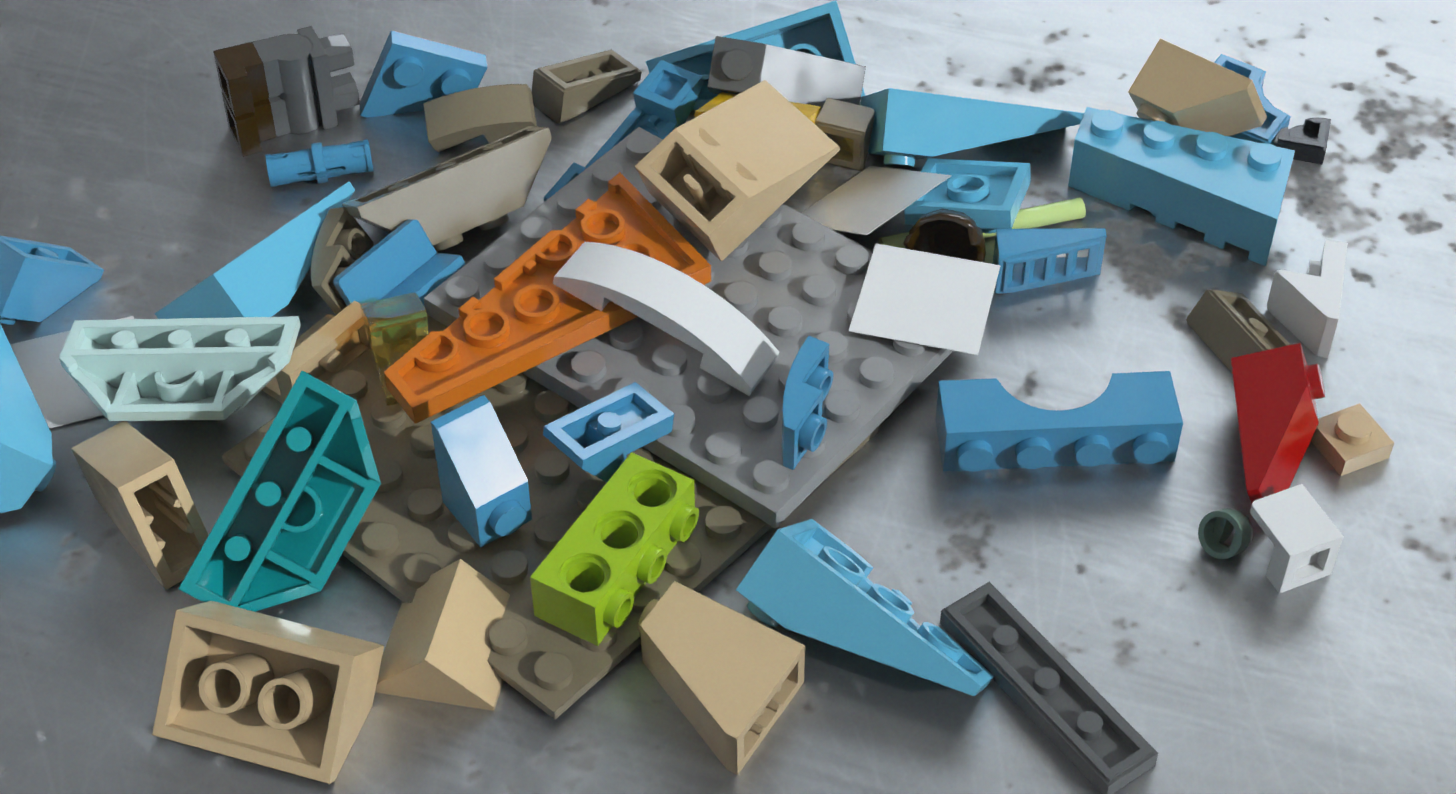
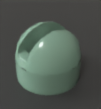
M1223 508L1210 512L1203 517L1199 524L1198 537L1201 546L1209 555L1217 559H1227L1239 555L1247 549L1253 540L1254 529L1246 515L1238 510ZM1235 528V533L1231 545L1229 546L1224 542L1230 537L1233 529Z

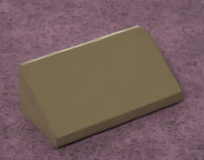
M1213 289L1206 290L1186 319L1187 324L1231 373L1232 357L1291 345L1242 293Z

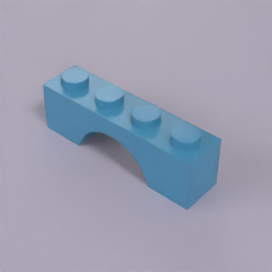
M1170 371L1112 373L1108 387L1101 396L1085 406L1070 410H1046L1023 403L1006 391L997 378L943 380L938 382L935 422L943 472H977L981 470L1014 468L1038 469L1041 467L1060 466L1093 467L1106 464L1129 463L1154 464L1158 462H1175L1183 420Z

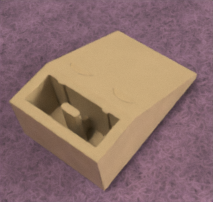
M764 80L675 128L638 162L635 168L648 192L722 262L838 153L840 147L772 85Z

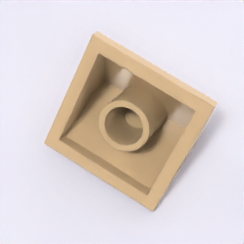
M461 559L431 574L429 580L417 589L412 603H401L382 655L375 692L494 711L504 680L497 675L487 661L492 649L489 632L493 624L502 619L510 594Z

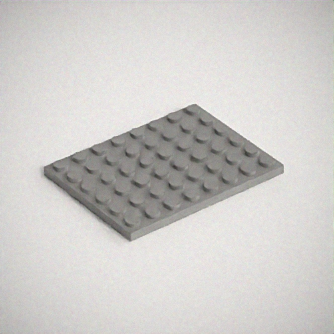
M638 127L425 296V312L448 327L459 318V308L472 297L480 300L495 287L494 278L549 231L562 230L576 218L575 209L588 198L593 201L600 198L608 191V181L621 172L711 265V282L705 284V286L747 317L779 351L778 359L751 395L748 396L701 369L700 364L703 353L644 319L636 317L522 373L579 408L636 382L675 414L672 432L643 447L767 524L777 528L953 351L849 332L873 251L785 204H782L721 262L648 192L635 165L663 139ZM811 336L829 343L828 369L833 371L834 376L831 388L822 406V417L827 419V429L819 447L814 452L807 450L795 469L791 470L784 467L782 462L783 395L792 363L807 337Z

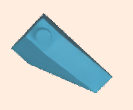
M836 0L723 36L856 64ZM715 39L646 61L649 73L660 60H664L703 76L704 84L692 110H698L719 95L710 93L707 87ZM863 88L861 97L866 96Z
M887 88L863 96L860 105L873 108L875 111L868 154L884 156V165L907 168L915 167V160L1079 125L1084 115L1081 112Z
M348 181L157 311L155 315L158 319L272 317L290 303L311 267L316 239L329 209L343 207L342 204L348 202L353 195L354 187Z
M0 324V513L21 509L35 490L41 492L47 487L54 475L56 460L52 457V433Z
M813 519L777 529L736 588V591L749 600L747 607L750 612L768 625L777 627L780 624L785 629L975 697L994 678V675L944 630L929 622H923L920 626L911 618L914 614L911 607L912 602L899 590H890L870 581L867 576L874 567Z

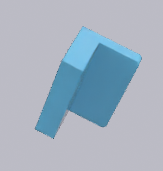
M408 219L337 275L333 280V284L347 306L355 300L371 310L376 336L394 338L426 311L424 297L466 265L461 255L437 253L419 221Z

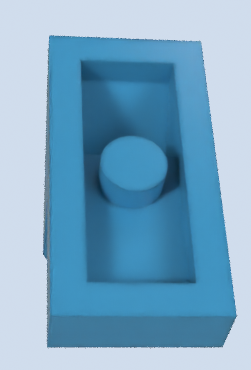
M634 382L545 425L543 436L581 469L608 482L625 461L627 454L672 432L675 414Z

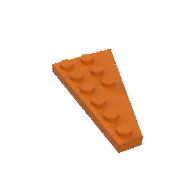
M619 172L608 181V191L596 201L588 198L575 209L576 218L562 230L549 231L494 278L495 287L480 300L472 297L459 308V318L443 331H431L385 370L386 388L414 424H417L638 317L612 301L600 311L553 284L554 276L584 242L603 243L633 250L663 262L703 285L711 282V265Z

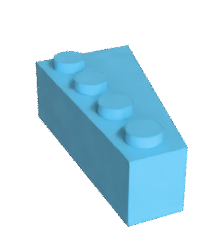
M1086 107L1074 141L1068 186L1128 211L1136 206L1146 209L1156 217L1155 222L1172 229L1180 223L1205 233L1204 242L1224 249L1230 243L1250 251L1249 260L1266 266L1295 150L1276 147L1269 143H1257L1224 136L1216 132H1205L1171 125L1164 121H1152L1128 116L1111 110Z

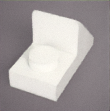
M1327 239L1324 242L1320 261L1310 259L1306 274L1286 270H1277L1274 273L1267 301L1269 312L1316 356L1324 358L1329 356L1339 321L1348 245L1345 242Z

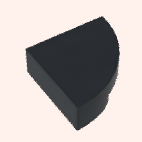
M1308 118L1305 119L1303 125L1290 129L1288 127L1283 128L1275 137L1273 145L1295 150L1293 160L1323 165L1331 119Z

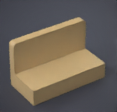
M354 300L336 316L333 314L325 315L296 339L290 362L262 391L283 404L301 371L324 382L375 346L377 340L371 310Z

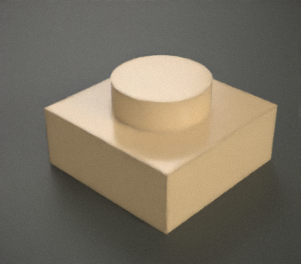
M1360 403L1318 418L1319 424L1311 442L1340 476L1390 457L1394 446L1393 440Z

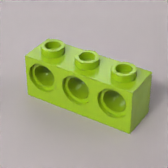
M631 452L530 576L534 616L599 646L612 627L619 628L627 620L634 604V598L646 583L653 584L659 578L665 567L667 555L678 541L685 542L693 533L699 518V509L695 507L694 479Z

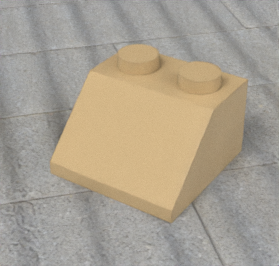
M1161 38L1128 90L1137 108L1136 114L1139 118L1164 121L1171 125L1205 132H1216L1224 136H1232L1260 127L1267 118L1253 80Z

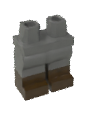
M308 26L297 29L298 34H283L213 51L220 87L223 91L222 97L228 127L243 157L261 152V142L289 133H309L316 130L320 125H322L324 130L338 126L336 111L360 104L356 82L351 73L348 72L333 77L330 72L354 65L353 51L344 34L318 38L313 27Z

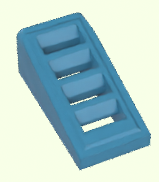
M996 229L992 264L1000 265V270L994 289L995 294L1013 293L1100 275L1107 237L1106 229ZM1089 249L1087 257H1077L1078 251ZM1066 254V257H1057V255Z

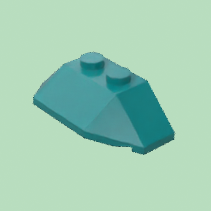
M304 371L300 372L181 583L179 590L202 602L215 601L254 612L322 591L381 484L356 399Z

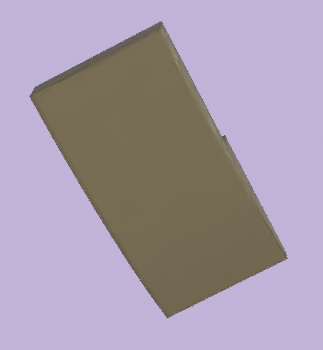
M505 84L473 88L423 103L428 142L437 152L480 135H484L490 143L525 127L537 126L532 93L527 84Z
M346 207L329 209L317 236L311 261L312 287L336 315L346 308L347 305L333 284L334 278L374 245V242L353 216L348 215Z

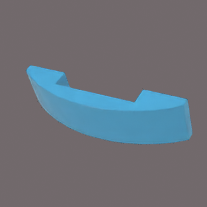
M660 60L633 92L636 105L634 110L585 167L573 162L544 196V201L558 192L638 127L664 139L675 128L684 124L703 87V76Z

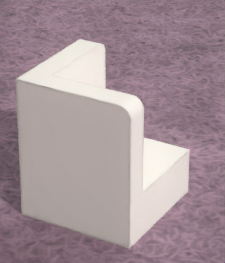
M1303 484L1253 501L1250 514L1274 544L1266 577L1279 594L1332 574L1344 536Z

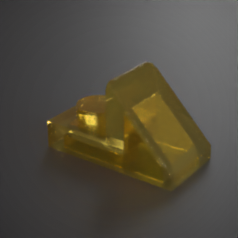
M416 292L360 304L387 406L399 403L386 388L384 371L429 334L426 308Z

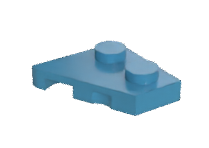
M390 31L359 104L360 115L371 118L424 111L423 103L456 92L478 88L488 68L486 55Z

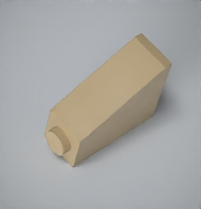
M122 421L72 447V452L94 497L158 582L165 589H168L184 580L205 543L208 533L174 459L126 421Z
M674 581L660 600L653 599L647 604L640 616L637 629L641 636L642 662L728 771L738 775L804 683L805 645Z

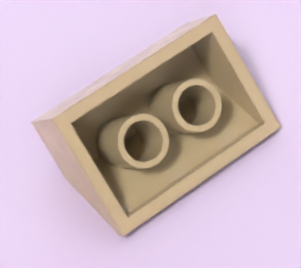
M215 601L177 609L152 735L330 784L336 780L373 706L384 645Z

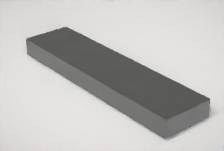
M990 582L941 610L940 624L972 657L994 675L993 680L1101 794H1114L1156 765L1158 752Z

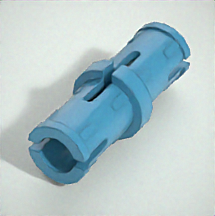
M368 139L330 146H322V142L313 143L310 149L265 155L271 187L317 180L318 184L328 183V178L374 172Z

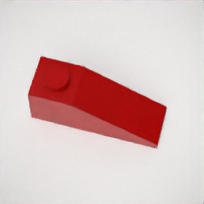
M1301 343L1231 358L1246 489L1251 504L1255 500L1289 489L1319 424L1315 399L1325 397L1323 379L1318 363L1307 365Z

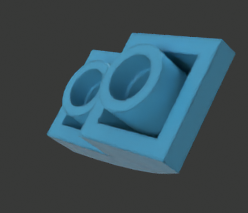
M811 336L807 337L792 363L783 395L782 462L784 467L791 470L795 469L807 450L814 452L819 447L827 429V419L822 417V406L824 399L829 393L834 376L833 371L828 369L829 343Z

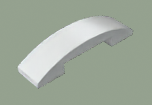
M584 242L554 276V285L594 308L602 311L612 301L703 353L700 364L701 369L748 396L751 395L778 359L779 351L734 306L690 276L644 254L614 245Z

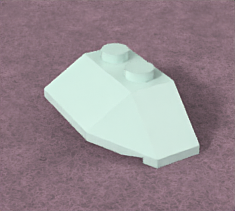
M299 316L74 320L59 359L62 367L108 421L225 420L245 407L290 362L301 324Z

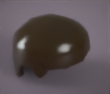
M942 208L923 214L910 229L909 235L906 236L903 242L905 249L978 262L985 261L986 247L981 228L976 225L972 218L959 211Z

